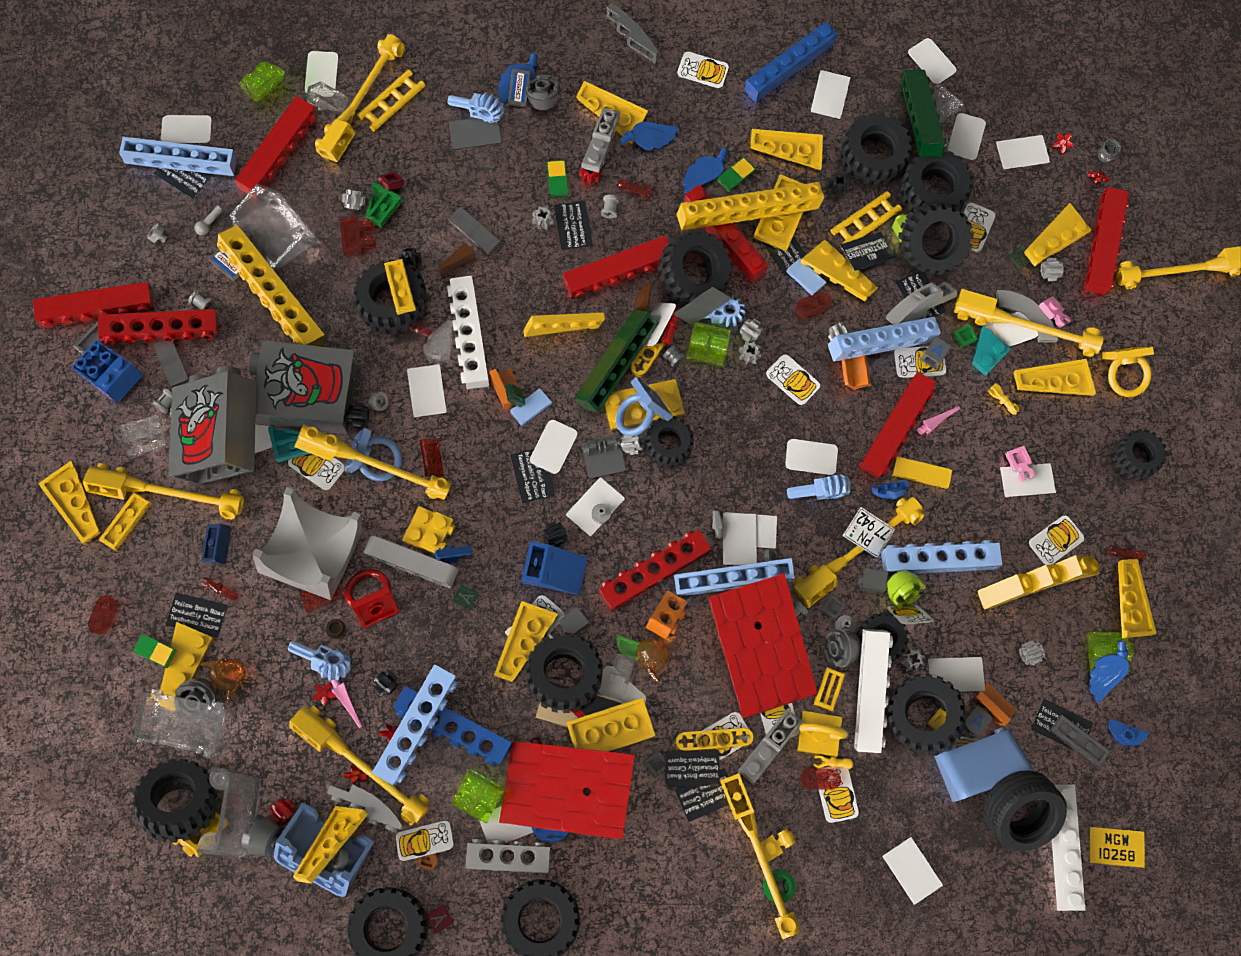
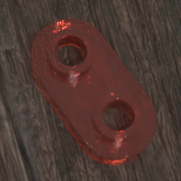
M819 292L802 298L797 302L795 312L801 318H808L825 312L831 305V297L825 292ZM821 301L824 305H819L818 302ZM801 308H806L807 311L804 312Z
M105 595L96 601L88 621V629L92 633L103 635L109 630L118 607L114 598ZM108 602V606L103 608V604ZM100 621V626L95 627V623Z
M809 768L801 774L800 783L808 790H834L840 785L841 776L834 769ZM808 775L814 777V782L808 780ZM828 776H833L834 782H829Z

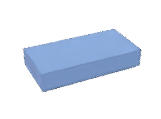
M799 258L786 272L808 293L814 296L825 286L826 282L807 264L806 266L801 264L800 261L802 259Z
M539 388L512 408L510 413L523 426L549 407L552 402Z

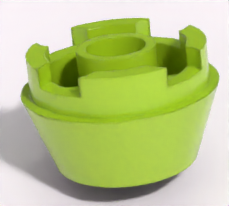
M902 570L890 578L887 582L886 590L891 603L901 609L902 605L907 604L910 606L921 597L919 592L921 589H925L926 586L922 582L921 577L908 570Z

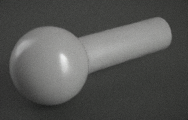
M217 205L204 221H198L195 224V232L198 235H206L210 230V224L220 215L223 209Z

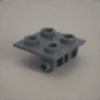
M618 435L581 443L589 479L626 471Z

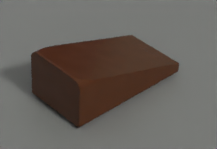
M466 243L463 244L439 266L440 275L448 274L476 259L475 252Z
M648 283L636 295L633 310L648 311L652 289L651 283Z

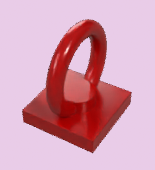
M375 569L362 570L353 575L347 582L344 590L345 599L353 608L363 629L399 613L390 592L391 584L389 578L383 572ZM375 577L382 582V589L358 600L354 599L352 595L353 587L361 579Z

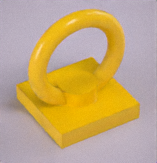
M1131 347L1102 352V359L1114 360L1109 368L1108 380L1111 388L1117 394L1123 397H1135L1142 394L1148 388L1152 372L1148 361L1142 356L1153 355V347ZM1138 362L1144 371L1142 383L1133 390L1123 389L1116 380L1118 367L1121 364Z
M802 711L801 720L803 722L799 727L797 751L837 757L839 740L845 739L848 736L847 731L841 728L842 717Z

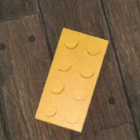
M780 174L774 189L802 185L804 183ZM803 212L761 218L753 238L787 251Z
M676 379L648 385L658 393L673 416L678 418L685 415ZM635 388L612 392L604 405L611 431L618 430L616 426L618 408L626 398L638 394ZM639 401L632 403L624 413L623 422L627 428L639 426L646 418L647 411L641 406ZM655 413L652 423L657 422V419L662 417Z
M643 697L566 722L573 746L577 749L610 752L655 737Z

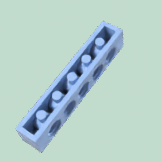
M129 137L122 138L119 152L125 164L234 176L237 158L233 149Z
M929 317L837 335L828 344V347L835 362L930 343L941 332L935 317Z
M992 540L982 541L981 544L966 541L962 545L947 542L942 546H936V543H928L922 547H917V544H908L902 548H898V545H889L881 552L883 571H888V575H894L902 570L918 574L997 570L1002 566L1000 544L993 543ZM975 551L980 552L983 556V559L977 558L975 555ZM956 552L961 553L964 557V560L958 559L956 556ZM937 553L944 555L945 561L939 560ZM918 554L924 555L926 562L920 561ZM899 555L905 556L907 563L901 562Z
M792 558L674 575L676 592L679 597L731 590L782 573L785 574L787 581H794L795 577Z
M434 664L372 772L374 775L392 785L403 781L406 776L404 770L408 764L412 765L417 756L415 754L418 746L422 747L427 739L425 734L437 722L438 718L435 716L439 710L442 711L448 702L446 697L449 692L453 693L456 689L458 677ZM436 684H441L443 687L440 695H434L433 687ZM426 702L432 704V710L429 713H424L422 709L423 704ZM415 720H420L422 728L416 732L413 730L412 724ZM405 738H409L412 742L411 747L407 750L402 747V741ZM395 756L401 759V764L397 768L391 764L392 758Z

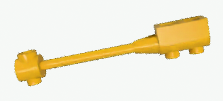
M388 34L385 40L380 39L377 46L381 57L351 105L332 124L325 126V136L323 139L318 138L316 140V151L322 157L338 162L356 133L352 129L351 123L357 107L387 59L394 60L395 57H402L405 52V45L396 36Z
M1241 246L1225 248L1217 256L1218 258L1204 263L1140 270L1139 266H1134L1133 261H1125L1118 265L1116 280L1119 286L1125 285L1126 289L1129 290L1136 288L1143 277L1199 270L1229 272L1232 277L1241 274Z
M961 289L957 296L954 313L958 314L957 318L960 320H968V317L974 318L975 323L982 326L986 325V322L1011 323L1079 343V349L1083 350V355L1088 357L1094 356V353L1098 354L1102 347L1104 337L1101 336V331L1097 328H1087L1082 336L1014 317L997 308V299L964 289Z
M307 425L302 426L294 446L329 461H332L334 457L361 461L425 486V493L432 499L439 498L444 500L451 485V482L446 481L444 478L432 475L428 480L359 453L335 435L324 433L315 427Z
M99 463L97 467L90 466L82 481L85 491L88 493L123 500L127 492L149 491L219 505L220 515L226 519H234L236 515H240L244 506V496H241V492L235 489L230 490L229 493H222L221 498L149 484L131 476L123 467H117L116 471L109 470V467L103 463Z
M903 497L896 504L898 515L886 524L892 528L902 521L906 524L911 522L913 525H916L924 518L923 508L915 498L911 497L907 500ZM857 545L843 557L825 565L823 564L820 567L813 565L808 570L810 575L806 578L799 576L794 580V587L792 589L795 595L807 608H810L838 586L837 575L849 561L864 551V549Z
M304 706L289 721V728L317 751L321 752L326 746L350 760L404 805L401 809L400 817L411 826L414 823L417 824L430 809L427 805L429 800L424 795L420 794L418 797L412 795L408 798L395 786L372 773L374 769L349 750V747L336 733L337 731L334 729L336 724L329 718L325 721L319 717L321 712L315 706L310 708Z
M738 773L720 780L735 820L739 821L747 836L751 839L780 914L779 917L775 918L782 939L802 932L794 911L788 913L765 856L757 835L755 810L741 774Z

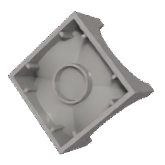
M286 487L283 493L282 512L274 533L262 550L255 549L252 555L257 571L262 575L332 600L363 534L361 514L353 512L349 517H339L325 513L303 501L294 489Z

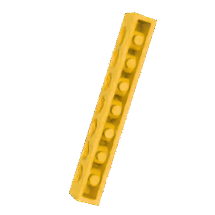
M819 182L692 201L681 203L677 212V218L682 231L819 209L824 195Z
M236 225L218 234L217 246L219 250L228 256L232 266L237 267L241 278L249 283L251 291L254 294L257 293L262 305L265 308L268 307L273 319L276 322L279 321L284 333L287 336L290 335L293 343L321 346L324 342L325 334L241 228Z

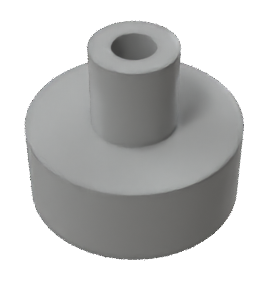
M158 223L155 224L148 233L147 239L153 243L157 240L165 242L167 236L163 234L164 227Z
M374 392L368 399V404L374 411H384L388 406V397L384 392Z
M603 503L595 505L592 509V519L598 524H604L609 521L611 517L610 508Z
M848 615L839 617L835 623V629L839 628L853 632L856 627L854 619Z
M339 849L331 859V868L342 871L345 866L350 867L353 860L348 858L349 853L347 850Z

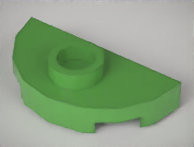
M617 635L616 644L618 651L624 658L630 661L638 662L645 660L655 649L653 646Z

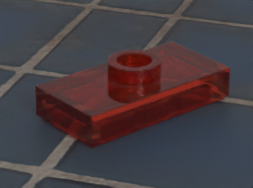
M427 438L421 439L420 447L425 477H431L432 475L439 478L443 477L444 472L439 441Z
M339 585L332 600L308 591L299 594L307 613L344 598Z

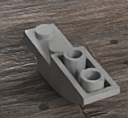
M606 108L602 109L593 131L592 140L583 159L582 168L599 173L609 152L620 112Z
M931 282L903 299L890 311L886 319L892 324L918 320L927 316L928 309L957 297V290L946 282L938 286Z
M787 709L737 772L754 784L803 721Z
M330 785L327 793L332 795L331 800L342 803L343 800L351 802L350 807L355 809H362L364 807V811L368 814L366 822L378 825V822L386 824L385 829L395 833L397 829L403 831L404 826L394 812L371 793L355 785H352L350 792Z

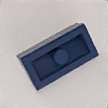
M207 524L201 559L202 563L226 564L231 535L230 526Z

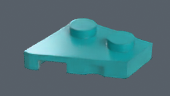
M983 326L980 330L972 365L986 376L1011 348L988 328Z
M268 427L277 463L310 454L294 447L300 431L295 432L289 429L283 431L276 430L274 427Z

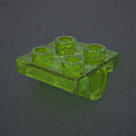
M264 61L259 63L253 72L245 75L238 84L254 101L258 102L270 91L269 88L273 89L284 79L285 73L281 68Z
M695 322L686 358L723 367L731 330Z
M1119 632L1087 633L1090 672L1096 667L1095 661L1108 654H1117L1119 640H1126L1127 650L1129 651V655H1126L1129 663L1128 673L1131 672L1134 647L1132 642H1129V638H1122V633Z
M468 769L451 804L487 824L505 788Z

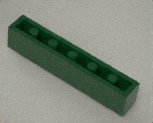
M925 69L904 70L901 85L920 158L942 157L947 141L943 137V126L939 123L940 115L936 112V101H933V89H930V78L927 77Z
M633 310L574 397L585 410L599 413L659 324L648 311Z

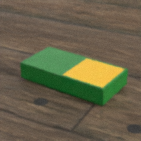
M743 157L720 175L717 181L730 193L755 173L756 169Z
M565 160L547 161L550 197L568 196Z
M142 634L133 652L168 668L177 650Z

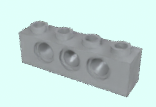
M472 839V843H467L465 869L549 873L550 847H546V843H534V846H525L526 842L514 841L513 845H505V841L493 840V844H484L485 840ZM486 849L493 851L494 855L490 861H485L482 858V853ZM507 850H511L514 853V859L511 862H505L502 858L503 853ZM531 851L534 853L535 859L532 863L524 862L523 855L525 852Z

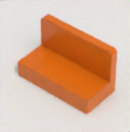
M867 355L841 360L846 386L856 390L871 385Z
M510 368L499 373L496 369L489 371L490 380L504 410L514 407L525 400ZM509 393H511L515 398H517V400H516V399H509V398H508V397H510V394H509Z
M989 683L985 684V691H979L971 699L979 707H985L990 712L989 715L993 717L992 720L1000 728L1007 725L1011 720L1010 717L1016 712V709Z

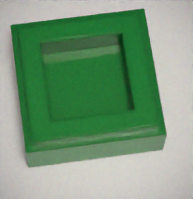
M970 324L952 333L961 349L979 340Z

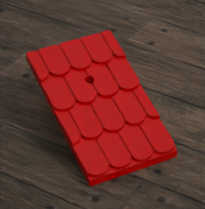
M784 573L708 598L742 719L818 694Z
M513 741L499 823L623 839L635 755ZM589 789L590 795H584L583 790Z

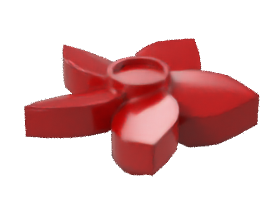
M1057 133L1059 141H1056L1052 146L1060 147L1062 154L1066 151L1067 147H1074V144L1069 141L1072 133L1065 136Z
M1092 169L1091 173L1088 174L1089 177L1095 178L1094 183L1110 180L1105 175V172L1102 171L1095 172Z
M331 682L327 683L324 687L315 684V689L318 693L312 699H321V703L326 706L328 698H335L336 695L331 692Z
M387 723L386 731L379 732V735L387 736V741L390 742L399 725L392 727Z
M354 765L350 767L351 772L343 773L344 777L351 778L352 785L357 781H367L365 773L359 768L357 770Z

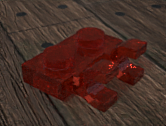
M357 216L339 219L342 247L345 256L363 253L362 248L364 247L367 249L376 248L373 235L361 238L360 231H374L371 219L359 221Z

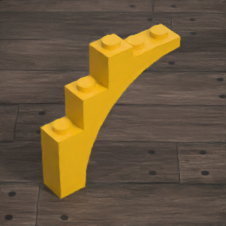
M1075 555L1056 564L1045 565L1028 573L1014 575L977 592L984 609L994 608L1053 586L1100 574L1098 570L1099 564L1093 556Z

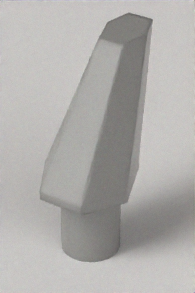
M714 510L712 529H715V539L723 538L722 529L725 526L719 510Z

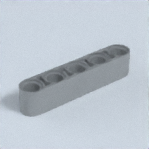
M370 535L363 551V555L447 588H452L459 571L458 568L372 535Z

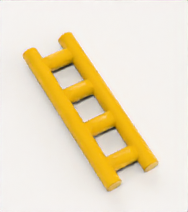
M408 69L358 113L357 117L361 121L365 117L373 123L369 127L375 132L426 86L425 83L420 81L416 84L412 81L410 77L413 73ZM403 83L411 88L405 95L397 90ZM391 94L398 99L392 107L384 101ZM378 106L385 111L379 118L371 113Z
M886 191L830 231L833 235L840 233L846 240L843 243H847L866 236L902 211V207L899 204L893 207L887 200L891 197V194ZM882 204L888 212L879 217L874 208ZM865 214H868L873 220L867 226L859 219ZM852 223L860 230L853 236L845 229Z

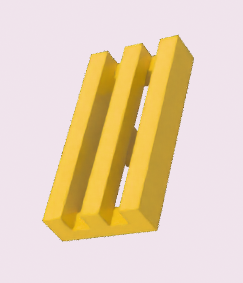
M827 667L813 705L833 712L845 674ZM831 673L832 676L824 700L820 702L828 675ZM839 676L831 704L827 705L835 678Z

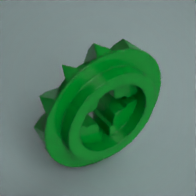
M774 870L772 874L777 883L785 880L782 886L784 891L779 890L783 902L786 903L795 894V880L787 871ZM765 878L763 882L764 893L769 900L775 903Z

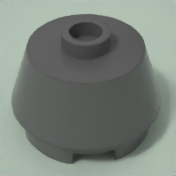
M537 75V79L527 81L525 94L534 108L546 110L556 105L561 87L558 80H553L551 75Z
M837 628L826 634L825 638L828 641L824 652L829 663L833 662L835 667L844 668L860 658L862 647L856 633Z
M199 677L183 682L176 690L175 705L180 712L182 710L186 714L191 715L190 718H201L210 713L214 708L215 688L210 681Z
M257 815L250 821L253 825L249 833L243 834L241 846L245 848L249 855L269 856L275 850V844L282 834V829L270 816Z

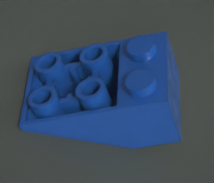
M97 339L71 367V369L117 404L143 376L132 363Z
M530 541L522 575V584L580 595L587 557L548 544Z

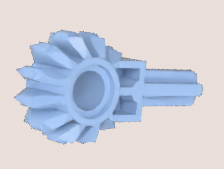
M474 93L471 99L453 95L448 97L449 105L469 109L471 117L483 119L484 122L488 121L490 124L493 122L497 123L505 110L503 103L499 101V98H495L493 94L485 93L483 95Z
M732 295L731 300L703 319L711 318L712 324H722L725 322L726 327H729L730 323L735 327L737 322L741 323L743 321L742 317L746 314L744 311L745 305L740 304V298L735 301ZM731 309L734 313L729 314L725 310Z
M834 475L814 479V484L788 488L787 495L789 499L815 495L817 500L840 498L851 493V484L848 476Z
M291 641L288 646V651L310 660L311 669L321 673L322 678L328 677L329 681L334 678L337 681L340 677L345 678L350 671L351 660L350 656H347L346 651L340 652L338 648L332 650L323 645L314 650L295 641Z

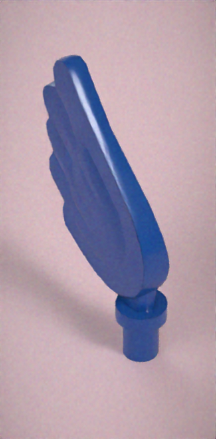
M537 54L530 55L528 64L508 66L507 72L501 75V81L497 90L500 102L504 104L508 101L513 68L530 71L529 80H535V69L538 66Z
M639 122L631 131L625 133L620 142L622 145H625L627 142L634 140L645 150L661 149L664 145H668L670 141L675 139L678 127L651 122Z
M722 148L717 158H697L695 164L689 166L683 180L685 193H688L699 184L704 186L711 183L723 174V164L727 162L728 149Z
M1126 640L1118 641L1117 654H1108L1095 661L1096 667L1090 672L1091 679L1089 684L1091 686L1089 691L1094 695L1096 702H1101L1109 691L1128 673L1129 663L1126 655H1129V651L1127 650Z

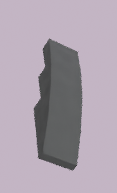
M611 2L607 6L606 17L617 24V32L627 37V46L656 64L659 52L651 39L629 15Z

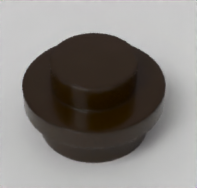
M333 619L326 625V633L333 639L341 638L346 632V626L340 619Z

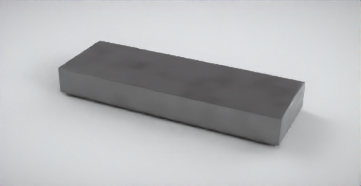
M459 207L448 218L449 223L487 255H490L501 244L497 237L462 207Z
M155 339V342L152 343L171 388L189 382V377L174 342Z
M1059 715L1049 730L1097 768L1101 767L1111 752L1063 715Z

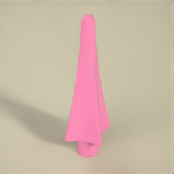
M960 406L923 420V423L917 428L920 435L925 432L927 435L930 434L944 420L957 412Z
M333 679L330 681L334 687L331 691L347 709L357 726L362 728V723L353 707L345 683L341 684L339 680Z

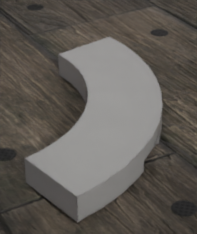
M997 290L996 298L999 309L1014 313L1019 312L1031 322L1055 328L1052 321L1041 310L1039 305L1030 298L1012 291ZM1037 331L1038 343L1058 341L1057 336Z

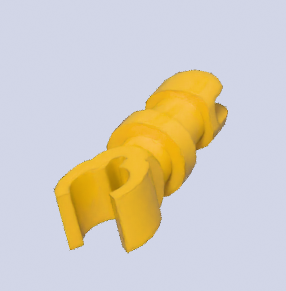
M997 383L988 390L989 394L999 399V403L1001 405L1004 404L1011 414L1015 415L1019 412V407L1008 399L1009 396L1004 394L1002 388Z
M814 755L815 758H821L822 761H825L821 762V764L814 763L813 765L817 768L830 766L833 769L835 767L851 769L853 767V761L849 758L836 759L834 756L827 758L822 755Z

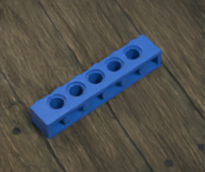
M406 686L404 687L393 707L397 711L396 715L404 718L418 692ZM430 702L423 704V712H431L432 704ZM446 707L442 711H438L437 714L440 715V719L432 728L431 733L441 739L443 736L449 738V743L458 748L461 745L468 749L466 752L474 757H478V755L486 758L484 762L493 767L496 764L502 765L512 746V742ZM415 720L413 724L422 728L421 721ZM456 723L458 726L457 730L454 733L447 732L448 724ZM468 732L474 733V741L466 742L464 740L465 734ZM488 741L493 744L491 751L485 752L482 750L484 742Z

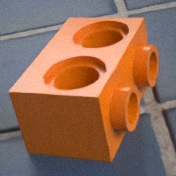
M667 590L652 614L646 628L664 639H667L670 633L674 635L679 626L676 623L677 620L680 619L682 621L687 612L684 608L688 601Z

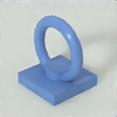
M635 377L631 384L638 394L629 396L619 406L616 414V426L622 434L636 436L650 426L655 413L666 421H669L673 415L658 393ZM639 401L641 406L647 411L646 418L638 427L627 428L623 422L624 413L632 403Z
M365 428L355 435L352 448L356 449L359 453L369 456L371 445L384 444L394 454L393 466L401 468L402 454L394 441L384 436L370 437L371 430ZM351 459L347 460L344 470L345 472L353 473L359 468L367 478L374 481H387L395 476L389 472L383 474L374 473L367 467L366 463Z

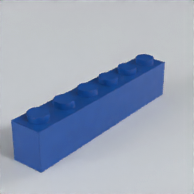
M824 22L748 78L744 91L755 103L831 48L835 44L838 33L827 22Z

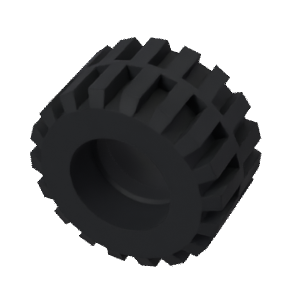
M675 416L669 421L659 418L657 423L653 422L651 428L647 431L645 449L647 450L648 457H652L651 461L654 463L657 461L658 466L661 467L662 464H665L666 468H670V465L678 467L679 463L681 465L685 463V459L689 458L694 444V434L692 430L690 431L689 424L685 425L683 419L678 421ZM671 434L679 439L681 445L677 449L667 450L659 444L658 439L663 435Z
M1142 429L1133 430L1116 443V448L1113 450L1115 455L1113 462H1117L1115 467L1121 469L1120 473L1122 475L1127 474L1129 479L1134 477V480H1144L1163 467L1167 460L1164 458L1167 456V451H1164L1166 445L1161 443L1163 439L1161 437L1157 438L1155 432L1149 433L1150 430L1148 429L1144 431ZM1133 447H1138L1145 452L1147 463L1135 458L1132 451Z
M885 612L873 614L861 624L860 629L857 631L861 647L863 629L887 630L893 637L892 648H889L888 655L891 656V662H893L906 651V645L909 643V638H907L909 632L904 629L906 627L905 624H901L897 618H893L894 614L889 613L885 615Z

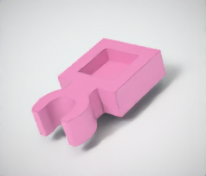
M1053 296L1039 305L1050 320H1055L1058 328L1061 329L1071 321L1067 315L1062 313L1064 311L1063 307Z
M1025 446L1008 451L1005 454L1012 470L1018 469V478L1021 482L1026 479L1024 473H1027L1030 479L1035 476L1034 471L1028 467L1032 461Z

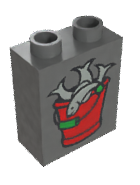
M262 340L260 353L252 352L249 362L250 375H255V381H257L256 425L300 430L303 425L315 427L322 432L348 435V408L353 403L359 366L355 351Z
M222 366L217 368L216 375H192L189 377V383L172 387L168 477L200 485L254 471L257 381L240 376L241 370L239 368Z

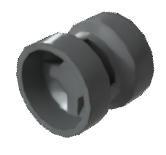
M1114 139L1105 141L1098 151L1099 160L1103 163L1114 161L1121 151L1120 143Z

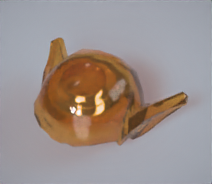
M675 636L668 637L667 639H644L636 649V658L656 683L660 681L656 671L664 668L669 661L670 652L667 646L677 640Z
M225 658L201 662V666L211 668L210 678L212 684L217 689L226 691L225 703H230L240 682L245 678L246 671L243 664L239 660Z

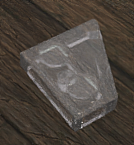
M938 83L936 85L933 101H936V112L940 115L939 123L941 125L963 107V102Z

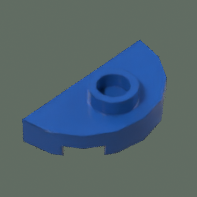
M905 479L872 486V493L881 498L897 499L908 492L909 481Z
M471 545L461 547L449 546L445 549L435 550L434 554L438 561L453 563L459 561L458 558L463 555L468 557L473 550Z
M1109 720L1108 728L1111 730L1115 738L1114 740L1123 746L1139 745L1146 740L1149 734L1116 720Z
M532 827L536 837L547 843L559 842L569 833Z

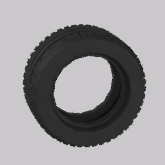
M1028 770L1011 773L998 781L989 791L983 809L984 820L996 838L1008 849L1016 851H1031L1050 842L1060 832L1067 814L1065 798L1056 786L1044 774ZM1032 800H1039L1035 809L1028 816L1018 821L1010 822L1014 813L1021 806Z

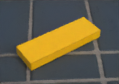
M403 259L384 263L397 315L416 311Z
M897 456L892 476L948 489L952 469Z
M134 492L99 540L117 551L152 503Z

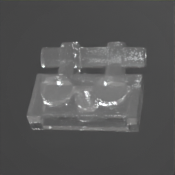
M158 415L120 425L124 444H133L132 449L126 450L128 457L135 455L139 457L143 453L152 450L156 452L160 448L167 446L165 439L157 441V436L164 435ZM150 439L149 444L140 446V441Z

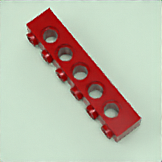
M215 309L98 315V337L102 343L107 345H114L116 342L133 344L136 341L152 343L155 342V339H163L166 342H172L175 339L191 341L194 338L210 340L213 337H218V315ZM195 324H202L199 328H193ZM159 325L163 326L160 330H154ZM176 325H182L180 329H174ZM137 327H143L141 331H135ZM118 328H124L121 332H116Z
M692 530L686 533L681 541L677 542L675 540L669 543L664 551L658 550L654 552L647 561L641 560L637 562L632 570L628 571L626 569L620 572L615 580L611 581L609 579L602 583L599 594L611 612L710 554L711 548L700 530L696 532ZM689 546L692 552L689 554L684 553L682 547ZM673 556L676 562L668 563L665 558ZM655 565L659 568V572L652 573L649 567ZM635 575H639L642 577L643 581L641 583H635L632 577ZM618 585H623L626 587V591L619 593L615 588Z

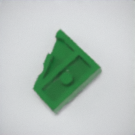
M373 182L372 196L369 197L366 218L371 223L382 228L403 202V199L396 193L388 191L385 187Z

